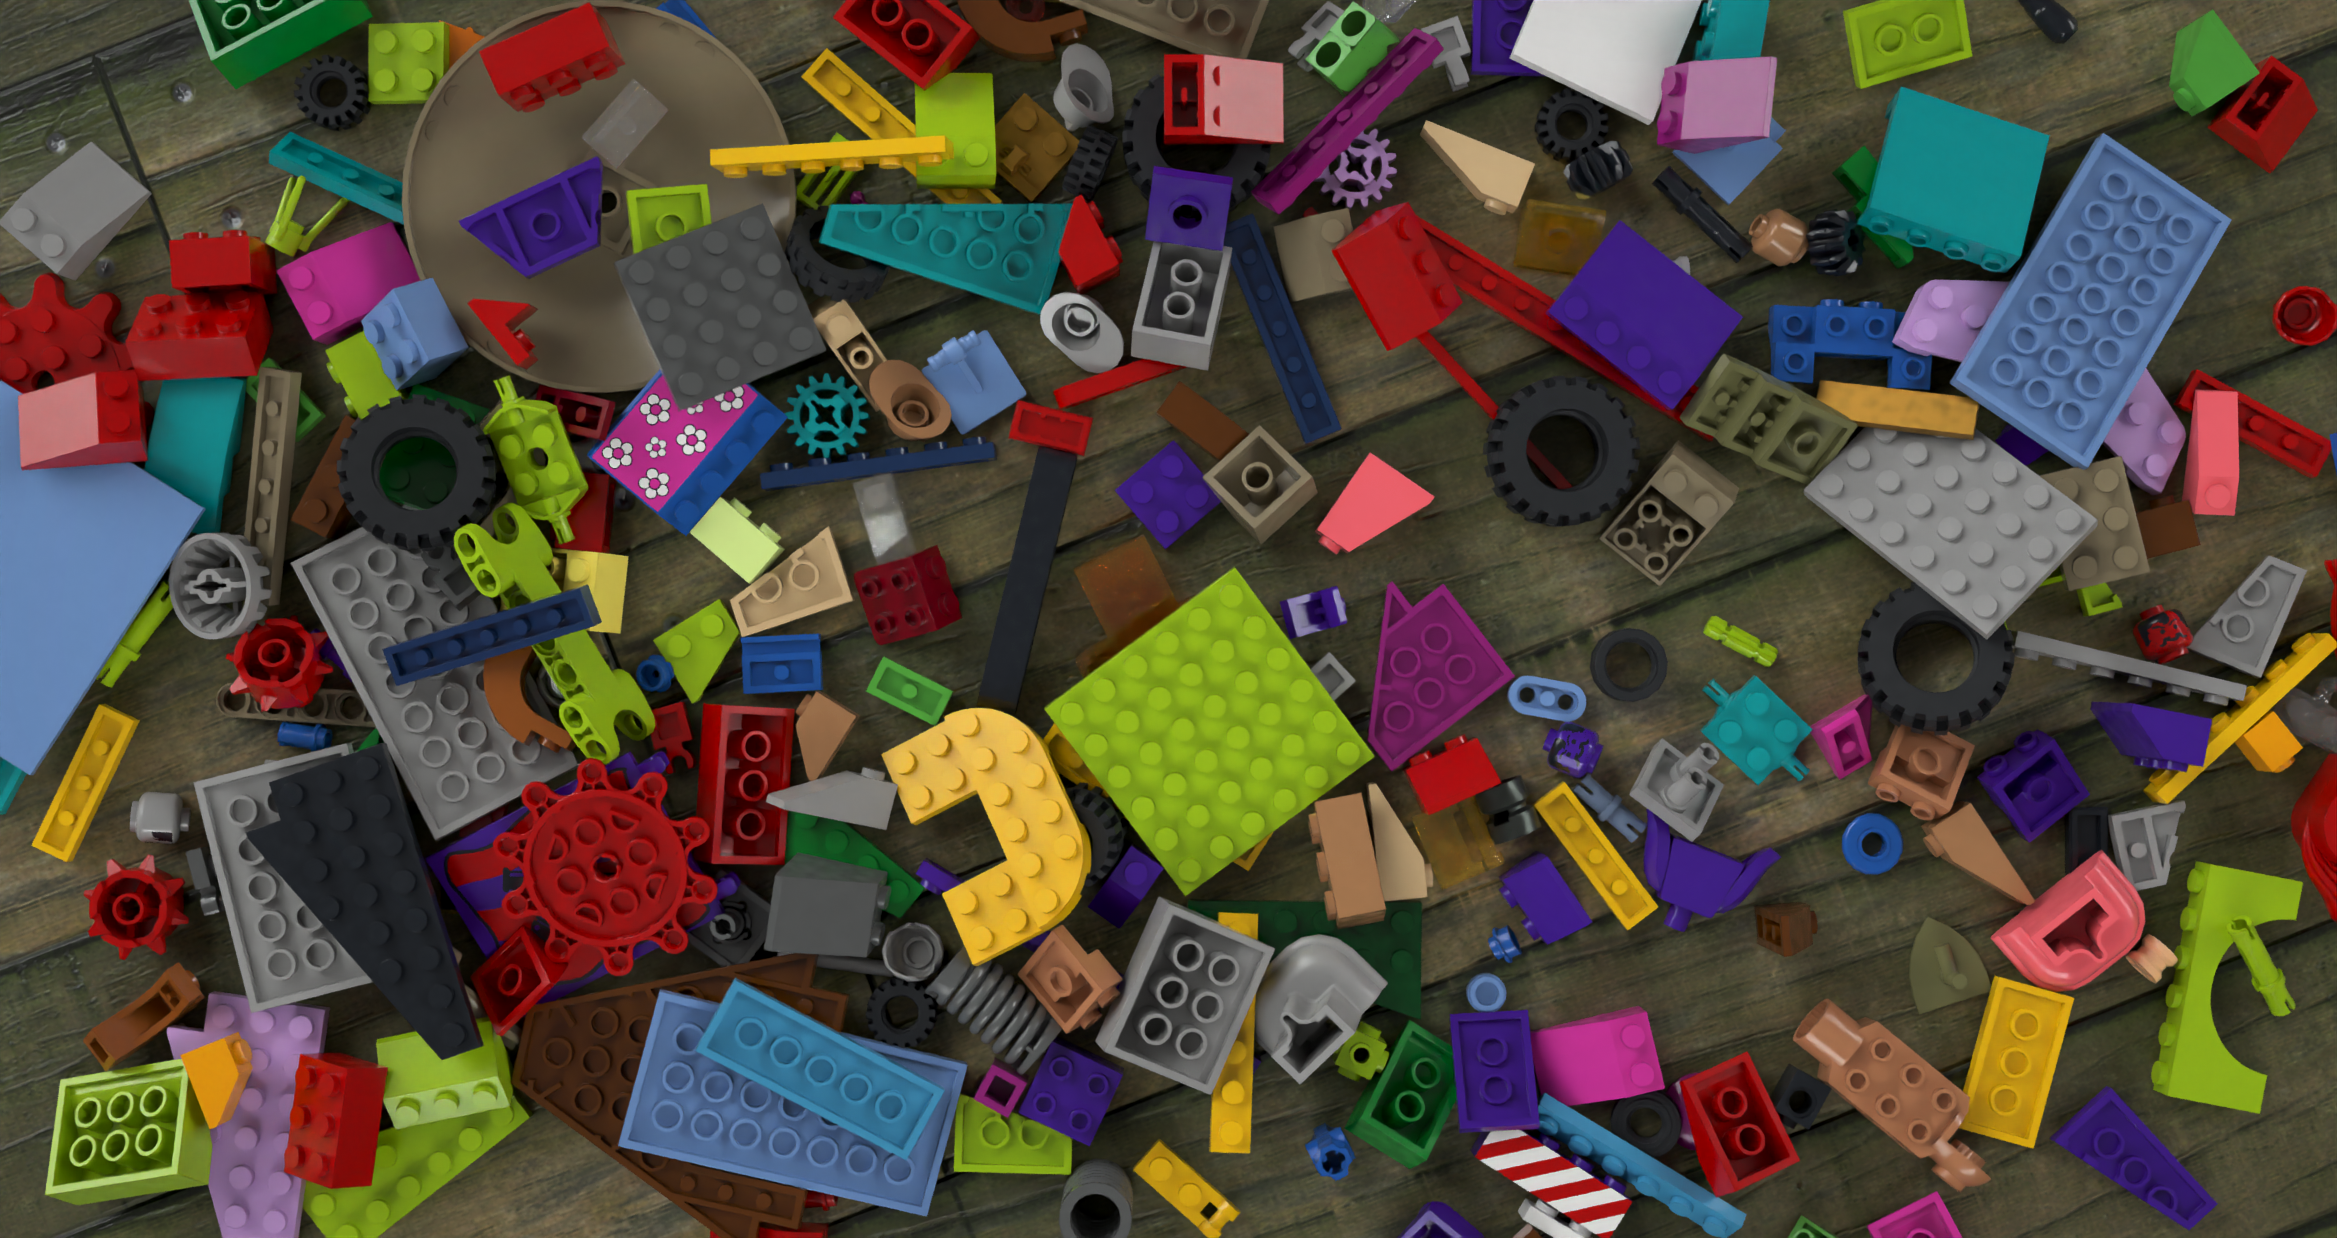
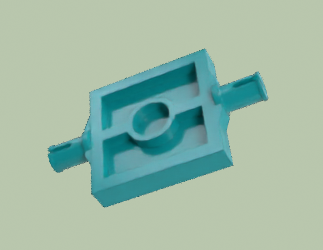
M1753 675L1741 689L1730 694L1715 679L1710 680L1708 684L1718 692V695L1707 685L1703 687L1702 691L1719 706L1716 708L1714 716L1700 732L1755 784L1759 785L1773 770L1781 766L1792 774L1797 781L1802 780L1804 777L1793 767L1794 765L1803 774H1808L1810 769L1793 754L1800 742L1813 729L1757 676Z

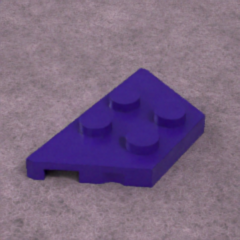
M596 156L459 220L461 227L475 236L526 278L531 279L601 246L603 163Z

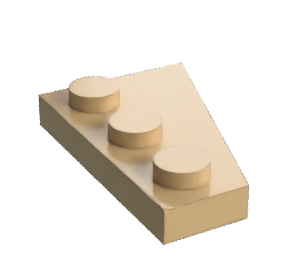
M831 527L825 528L817 534L818 536L802 548L797 549L786 560L730 600L742 637H748L855 601Z

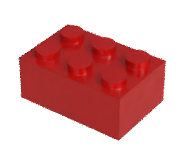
M590 2L479 51L498 96L517 112L523 110L524 113L543 107L545 105L544 100L557 94L559 96H568L579 91L582 88V83L593 78L596 80L607 79L618 72V67L625 64L607 21Z
M236 290L230 293L216 294L196 292L190 295L173 296L156 294L144 298L125 344L138 381L257 376L274 328L262 291L246 292Z
M340 1052L300 1054L299 1065L295 1074L296 1087L293 1108L290 1112L291 1124L288 1146L284 1154L285 1173L330 1189L372 1186L388 1067Z

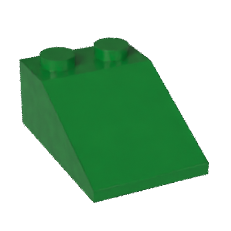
M1409 1020L1389 1049V1057L1384 1069L1380 1074L1374 1073L1371 1081H1369L1362 1092L1344 1129L1408 1169H1411L1427 1161L1456 1101L1452 1046Z

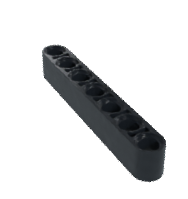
M1039 446L978 695L977 707L994 709L1013 716L1016 714L1078 457L1076 454Z

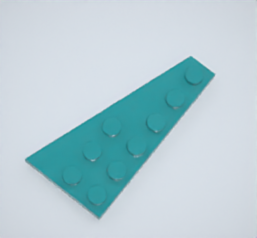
M1073 203L832 204L829 206L819 243L1041 315V310L1049 299L1060 263L1058 251Z

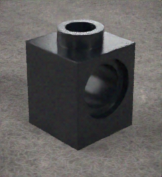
M1789 1063L1773 1090L1770 1099L1783 1124L1795 1129L1798 1123L1810 1129L1832 1088ZM1803 1090L1805 1094L1804 1103L1798 1108H1790L1789 1098L1792 1093Z

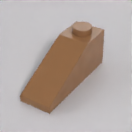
M1958 801L1938 820L1933 818L1921 826L1927 835L1923 838V841L1936 858L1940 856L1943 860L2015 902L2028 906L2036 902L1971 803Z

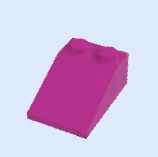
M393 222L312 251L276 270L312 339L326 345L363 327L361 320L392 289L421 281L410 252Z
M1640 1006L1530 1031L1533 1064L1540 1095L1547 1093L1566 1106L1628 1098L1665 1089L1647 1011Z

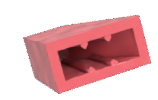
M1370 452L1315 530L1321 536L1318 542L1336 555L1340 550L1348 553L1432 502L1434 496Z

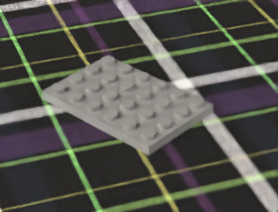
M1903 389V390L1920 391V390H1915V389ZM1865 427L1804 489V495L1985 639H1988L2098 526V520L1977 429L1975 430L1974 440Z
M345 743L193 782L251 1013L373 982L249 841L246 835L248 831L281 820L269 782L354 753L352 743Z

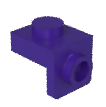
M1337 586L1280 601L1290 639L1347 624L1345 615L1346 604Z

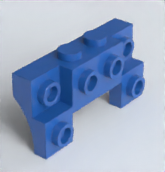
M1823 299L1820 300V305L1814 307L1773 305L1769 308L1768 334L1771 348V375L1784 382L1812 384L1814 357L1881 361L1887 359V388L1928 391L1931 384L1932 354L1923 356L1911 353L1892 342L1906 312H1895V309H1883L1882 302L1865 301L1859 302V307H1844L1843 300Z

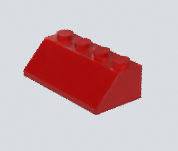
M703 703L696 816L703 818L709 824L710 836L705 843L694 847L693 857L695 860L712 864L785 865L788 810L766 802L768 794L790 788L795 709Z

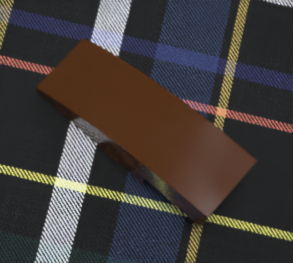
M1181 381L1177 383L1156 412L1158 417L1182 433L1189 441L1218 462L1249 435L1243 428Z

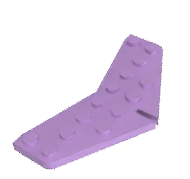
M1935 279L1923 284L1915 292L1892 342L1911 353L1923 356L1932 354L1962 362L2010 282ZM2147 369L2144 370L2102 444L2115 457L2122 456L2127 477L2137 487L2154 496L2162 493L2185 442L2186 432Z

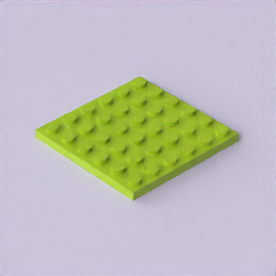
M1235 567L1044 707V710L1185 896L1375 757Z

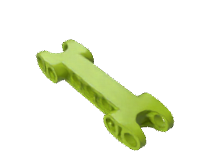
M506 503L496 508L493 512V526L498 541L482 527L473 523L467 524L455 532V550L465 571L483 595L491 598L499 595L509 609L561 593V590L546 568L552 563L553 559L551 547L539 527L521 506L515 503ZM506 513L513 518L516 528L508 522ZM467 534L473 539L475 549L470 546ZM585 629L531 645L566 700L559 708V717L562 724L587 758H596L606 765L618 757L620 748L614 725L626 736L636 741L645 739L654 731V715L633 677L622 669L611 671ZM633 715L641 721L643 730L637 727ZM596 741L604 746L607 754L601 752Z

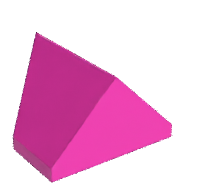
M1862 695L1810 726L1813 729L1810 732L1839 780L1873 760L1869 749L1873 705L1869 695Z

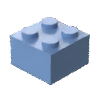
M433 278L392 289L361 320L364 334L367 340L373 344L382 362L383 371L391 379L396 391L437 378L469 348Z

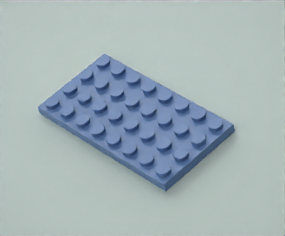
M2101 134L2095 139L1951 379L1950 384L2071 466L2079 467L2083 470L2087 469L2232 219L2106 134Z
M660 989L618 1146L927 1217L967 1070V1062L841 1033L944 1087L945 1092L907 1160H904L695 1051L720 1003Z

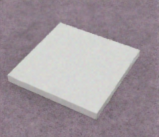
M1533 0L1509 58L1649 125L1653 122L1662 100L1661 83L1665 68L1676 65L1702 0Z

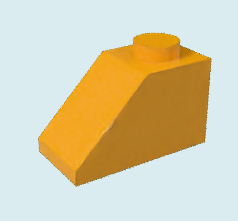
M239 1032L180 1055L209 1129L232 1119L253 1069L250 1062L252 1060L251 1048L245 1039H241Z

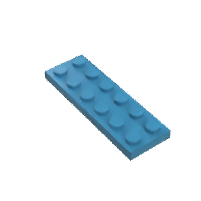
M734 978L695 1051L904 1160H907L945 1092L944 1087L737 978Z

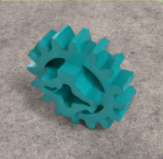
M829 373L824 374L822 383H819L815 377L810 376V387L806 389L798 384L796 386L800 394L798 399L792 397L787 399V402L794 406V410L784 414L788 417L787 419L794 421V425L786 430L790 435H800L795 442L799 448L809 443L808 454L815 456L819 449H822L824 458H831L832 450L836 449L843 457L846 455L845 445L849 443L855 448L859 446L855 439L857 433L860 435H867L868 433L861 426V421L871 419L870 414L861 412V408L867 405L868 401L866 398L856 399L855 396L860 389L856 385L846 389L847 379L843 376H840L836 383H833ZM822 391H835L839 393L832 399H820L816 395ZM806 404L809 407V421L804 427L802 413ZM816 404L829 411L834 408L836 409L832 416L836 419L835 422L839 425V429L827 422L820 424L823 417ZM851 405L853 420L849 428L845 424V412ZM824 433H834L839 438L831 442L816 440Z

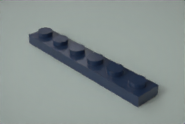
M1253 213L1227 223L1223 246L1233 248L1231 258L1232 269L1304 444L1306 445L1340 431L1342 428Z
M972 437L963 439V446L947 448V442H935L925 444L924 451L909 453L908 447H899L885 450L886 456L870 458V452L846 455L847 462L832 464L831 458L828 457L808 460V467L793 469V463L774 464L769 466L770 472L760 473L761 488L765 491H774L996 461V447L993 442L986 443L985 437Z
M587 584L393 644L382 650L395 684L399 686L596 626L602 621Z

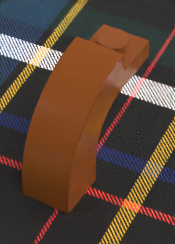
M532 646L485 659L483 672L485 694L489 707L499 724L511 736L527 746H530L538 733L541 736L537 742L556 753H559L562 747L572 752L576 743L568 731L541 717L532 708L527 698L526 678L532 663L537 657Z
M178 962L165 970L156 983L138 999L91 1029L83 1042L106 1072L164 1033L167 1027L176 1024L203 1001L205 996L199 990L200 985L197 978L191 971L184 970Z

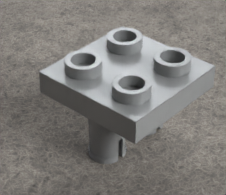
M1661 739L1653 746L1629 795L1693 842L1702 833L1724 784L1707 772L1717 763L1719 753L1713 745L1704 742L1686 757L1664 739Z

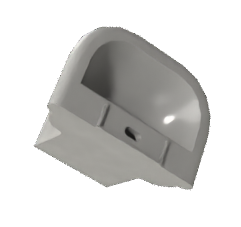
M1321 934L1301 937L1287 946L1267 966L1256 992L1254 1039L1288 1074L1301 1084L1356 1032L1362 1014L1373 1004L1388 982L1352 947L1340 939ZM1329 1018L1333 1021L1331 1025L1326 1023Z

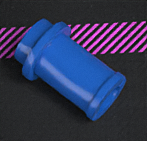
M284 721L279 727L277 740L280 742L279 746L311 749V752L331 747L332 730L327 729L324 724H317L313 727Z

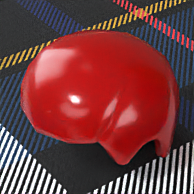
M2297 286L2284 292L2273 305L2272 323L2277 333L2286 341L2292 344L2313 346L2327 340L2337 328V305L2319 288Z

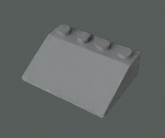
M1159 896L1123 976V980L1119 985L1120 995L1112 1002L1095 1042L1108 1054L1211 1095L1275 948Z

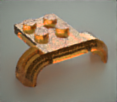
M1144 534L1073 568L1107 635V638L1092 645L1076 658L1075 662L1083 678L1195 596H1190L1179 602L1176 601Z

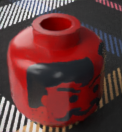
M2161 604L2139 614L2142 621L2133 627L2132 632L2146 660H2157L2159 665H2163L2189 653L2187 647L2193 642V635L2180 610L2169 609L2165 611Z

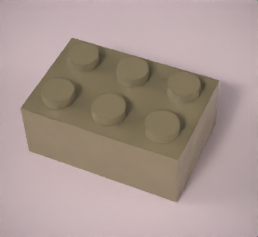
M2122 456L2092 462L2085 470L2079 467H2072L2039 475L2098 520V526L2059 565L2065 590L2072 591L2150 572Z

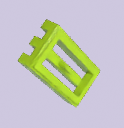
M837 132L830 140V142L849 141ZM840 166L831 167L810 198L804 194L820 173H806L797 186V200L806 207L817 210L820 206L817 204L841 171ZM846 171L821 206L836 204L859 171Z

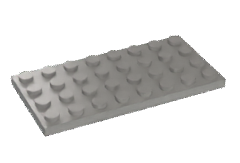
M408 505L402 506V508L409 510H419ZM361 527L291 562V565L384 743H387L389 753L434 839L438 841L521 797L522 790L530 782L539 781L547 784L578 768L579 763L573 752L563 747L559 753L550 750L537 742L541 736L538 733L530 746H527L511 736L499 724L489 707L485 694L483 680L485 659L396 686L382 649L499 611L492 598L483 594L459 611L432 579L440 571H433L426 565L421 557L423 553L421 549L407 551L398 549L397 546L389 543L387 545L377 540L371 533ZM453 544V545H451V548L453 549V551H454V553H455V559H454V560H456L459 556H458V554H457V552H456V550H455L454 544ZM437 546L434 551L425 552L432 559H439L443 555L444 550L441 546ZM529 670L526 678V694L532 708L541 717L559 726L548 704L545 703L538 692L537 683Z

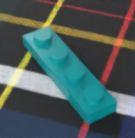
M289 132L270 150L269 164L297 177L304 176L308 182L404 225L402 182L292 132Z

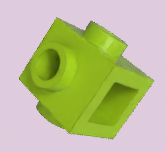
M1360 1021L1356 1032L1333 1053L1332 1059L1334 1063L1340 1066L1337 1072L1359 1082L1361 1076L1371 1081L1374 1072L1380 1074L1389 1057V1052L1385 1051L1387 1044L1384 1038L1380 1037L1382 1031ZM1358 1048L1368 1050V1054L1363 1061H1358L1354 1058V1052Z

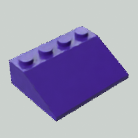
M1621 220L1617 222L1545 313L1667 410L1675 408L1743 318Z

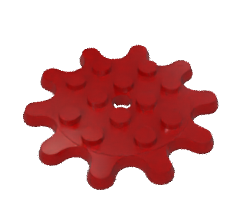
M49 272L37 277L34 282L32 299L24 307L12 306L0 293V380L19 392L26 394L39 390L36 388V385H38V379L43 375V372L50 373L53 376L55 385L95 372L135 370L126 344L119 342L112 332L113 322L121 311L120 299L115 294L104 291L100 292L85 307L75 308L69 305L65 299V286L61 277ZM145 401L147 428L152 424L155 412L152 405Z
M596 758L585 759L579 764L577 768V788L569 795H559L543 782L533 781L528 783L522 790L521 797L524 805L533 815V827L530 831L523 834L503 832L493 842L495 855L501 860L518 865L524 875L522 885L504 896L501 905L503 912L512 919H522L530 915H537L548 922L550 935L545 943L544 952L552 962L564 963L572 957L578 947L592 945L601 951L606 970L614 976H624L631 971L634 966L633 949L640 941H654L664 951L671 954H678L684 951L688 945L689 937L686 930L677 920L678 908L688 902L708 904L716 898L718 893L716 881L710 876L694 871L688 863L689 852L694 847L705 843L710 836V827L706 820L693 816L677 821L665 815L661 804L667 792L668 783L662 774L655 771L647 772L642 775L632 789L620 790L610 783L606 766ZM600 857L609 858L613 862H617V872L614 875H604L599 871L597 860Z

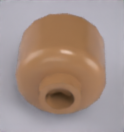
M1779 208L1770 210L1765 215L1759 214L1749 229V234L1752 236V251L1780 267L1788 265L1790 262H1798L1809 246L1806 237L1808 233L1807 225Z

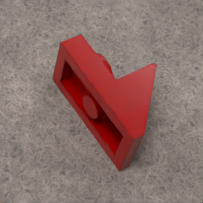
M475 298L467 303L517 366L527 370L538 361V358L531 351L536 347L531 338L521 328L517 331L514 330L538 310L536 307L527 303Z

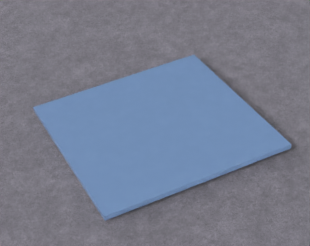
M0 380V757L25 773L34 775L206 509L132 462L22 471L18 396L23 393Z

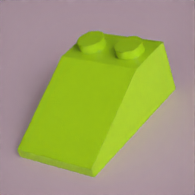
M949 73L925 91L915 84L916 137L945 135L953 142L954 159L942 160V165L919 166L918 161H916L917 189H994L996 182V142L992 73Z

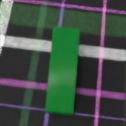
M1865 145L1854 152L1832 172L1857 201L1846 211H1853L1857 221L1867 207L1878 162ZM1861 226L1865 234L1897 269L1914 259L1912 245L1908 244L1906 240L1891 235H1879L1870 231L1869 228Z

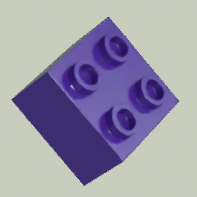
M1056 1036L1044 1054L1018 1113L1090 1146L1122 1079L1124 1068Z

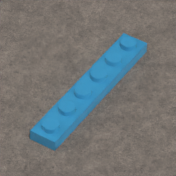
M1547 1093L1542 1094L1537 1099L1540 1122L1539 1129L1537 1130L1539 1132L1553 1136L1565 1143L1574 1153L1588 1157L1601 1165L1607 1173L1628 1181L1640 1193L1656 1198L1669 1206L1673 1213L1689 1218L1702 1226L1703 1230L1712 1236L1727 1238L1742 1228L1747 1215L1719 1197L1716 1198L1714 1194Z

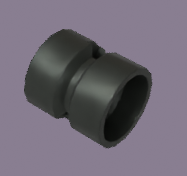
M1521 775L1501 780V784L1474 795L1481 813L1487 814L1490 817L1486 826L1495 845L1519 838L1541 827L1534 806L1527 805L1525 802L1529 793Z

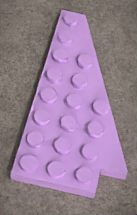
M214 991L209 993L204 1029L178 1025L167 1027V1036L174 1060L181 1059L180 1055L236 1032H239L241 1039H245L251 1048L252 1060L250 1062L253 1069L232 1119L209 1129L213 1147L208 1186L222 1238H299L306 1180L284 1172V1154L288 1146L291 1124L290 1112L293 1108L296 1087L295 1074L298 1069L300 1054L324 1053L330 1007L293 1002L251 1013L247 996Z

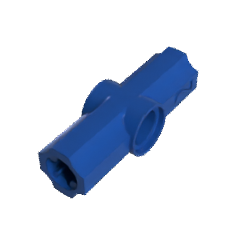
M1324 1123L1314 1128L1313 1138L1309 1143L1305 1144V1147L1320 1176H1329L1335 1181L1347 1176L1349 1164L1356 1156L1341 1127L1333 1128Z

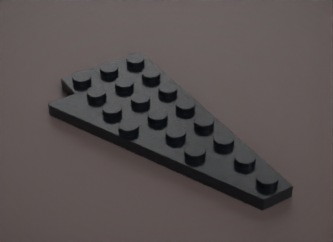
M380 743L269 782L281 820L246 832L249 841L441 1060L484 1046L387 743Z

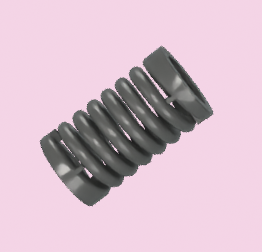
M963 945L931 981L924 992L933 998L936 997V1002L939 1005H945L953 993L961 986L947 1005V1012L955 1015L965 1006L958 1016V1021L962 1025H966L981 1010L969 1026L970 1032L975 1035L979 1034L993 1019L980 1038L987 1045L1005 1028L992 1046V1051L995 1054H1001L1021 1034L1005 1054L1004 1061L1017 1070L1019 1075H1022L1047 1049L1062 1028L1041 1002L1037 1003V998L1032 992L1025 994L1026 986L1023 983L1017 982L1014 984L1015 977L1009 972L1002 974L1004 968L1000 963L995 962L991 964V959L979 966H974ZM1024 1050H1026L1027 1054L1021 1060L1019 1056L1022 1054Z
M1095 1158L1084 1161L1073 1169L1072 1174L1068 1176L1064 1185L1059 1214V1225L1064 1238H1127L1132 1221L1133 1187L1131 1179L1122 1167L1110 1160ZM1101 1194L1109 1197L1118 1208L1108 1216L1101 1218L1092 1217L1080 1210L1077 1202L1086 1195Z

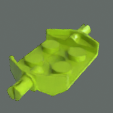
M510 375L494 380L503 402L501 404L503 408L497 411L482 431L485 435L490 434L518 505L531 518L543 521L548 520L553 526L559 544L569 542L575 539V536L566 517L571 514L570 510L585 495L589 487L557 406L546 401L527 400L524 396L518 397ZM536 447L546 452L548 456V465L546 467L536 462L534 458V449Z

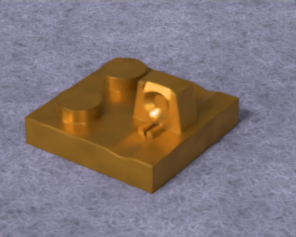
M1024 93L995 125L996 173L1030 203H1034L1073 159L1080 141Z

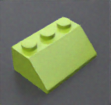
M489 1017L476 1019L484 1046L445 1060H441L416 1031L377 1039L378 1064L388 1067L383 1102L395 1129L509 1107L511 1105L514 1085L511 1084L514 1068L501 1036L496 1035Z

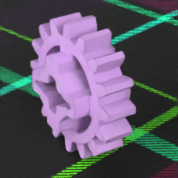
M1377 129L1372 130L1369 135L1364 134L1363 130L1351 143H1360L1367 147L1359 149L1352 148L1350 145L1335 158L1339 165L1334 174L1330 175L1328 165L1323 173L1314 180V182H1324L1320 190L1322 196L1329 192L1334 195L1331 203L1333 206L1338 204L1340 200L1346 201V208H1349V210H1351L1354 202H1359L1362 210H1365L1368 207L1369 198H1372L1376 203L1381 202L1382 195L1379 191L1380 189L1388 192L1391 190L1393 185L1386 177H1395L1397 174V169L1388 166V164L1395 161L1396 153L1386 154L1385 150L1390 141L1385 139L1378 142L1376 140ZM1379 159L1380 176L1376 182L1374 175L1371 173V166ZM1349 160L1353 164L1359 161L1363 164L1360 175L1356 171L1351 173L1346 171ZM1345 185L1357 187L1360 192H1350L1342 188Z

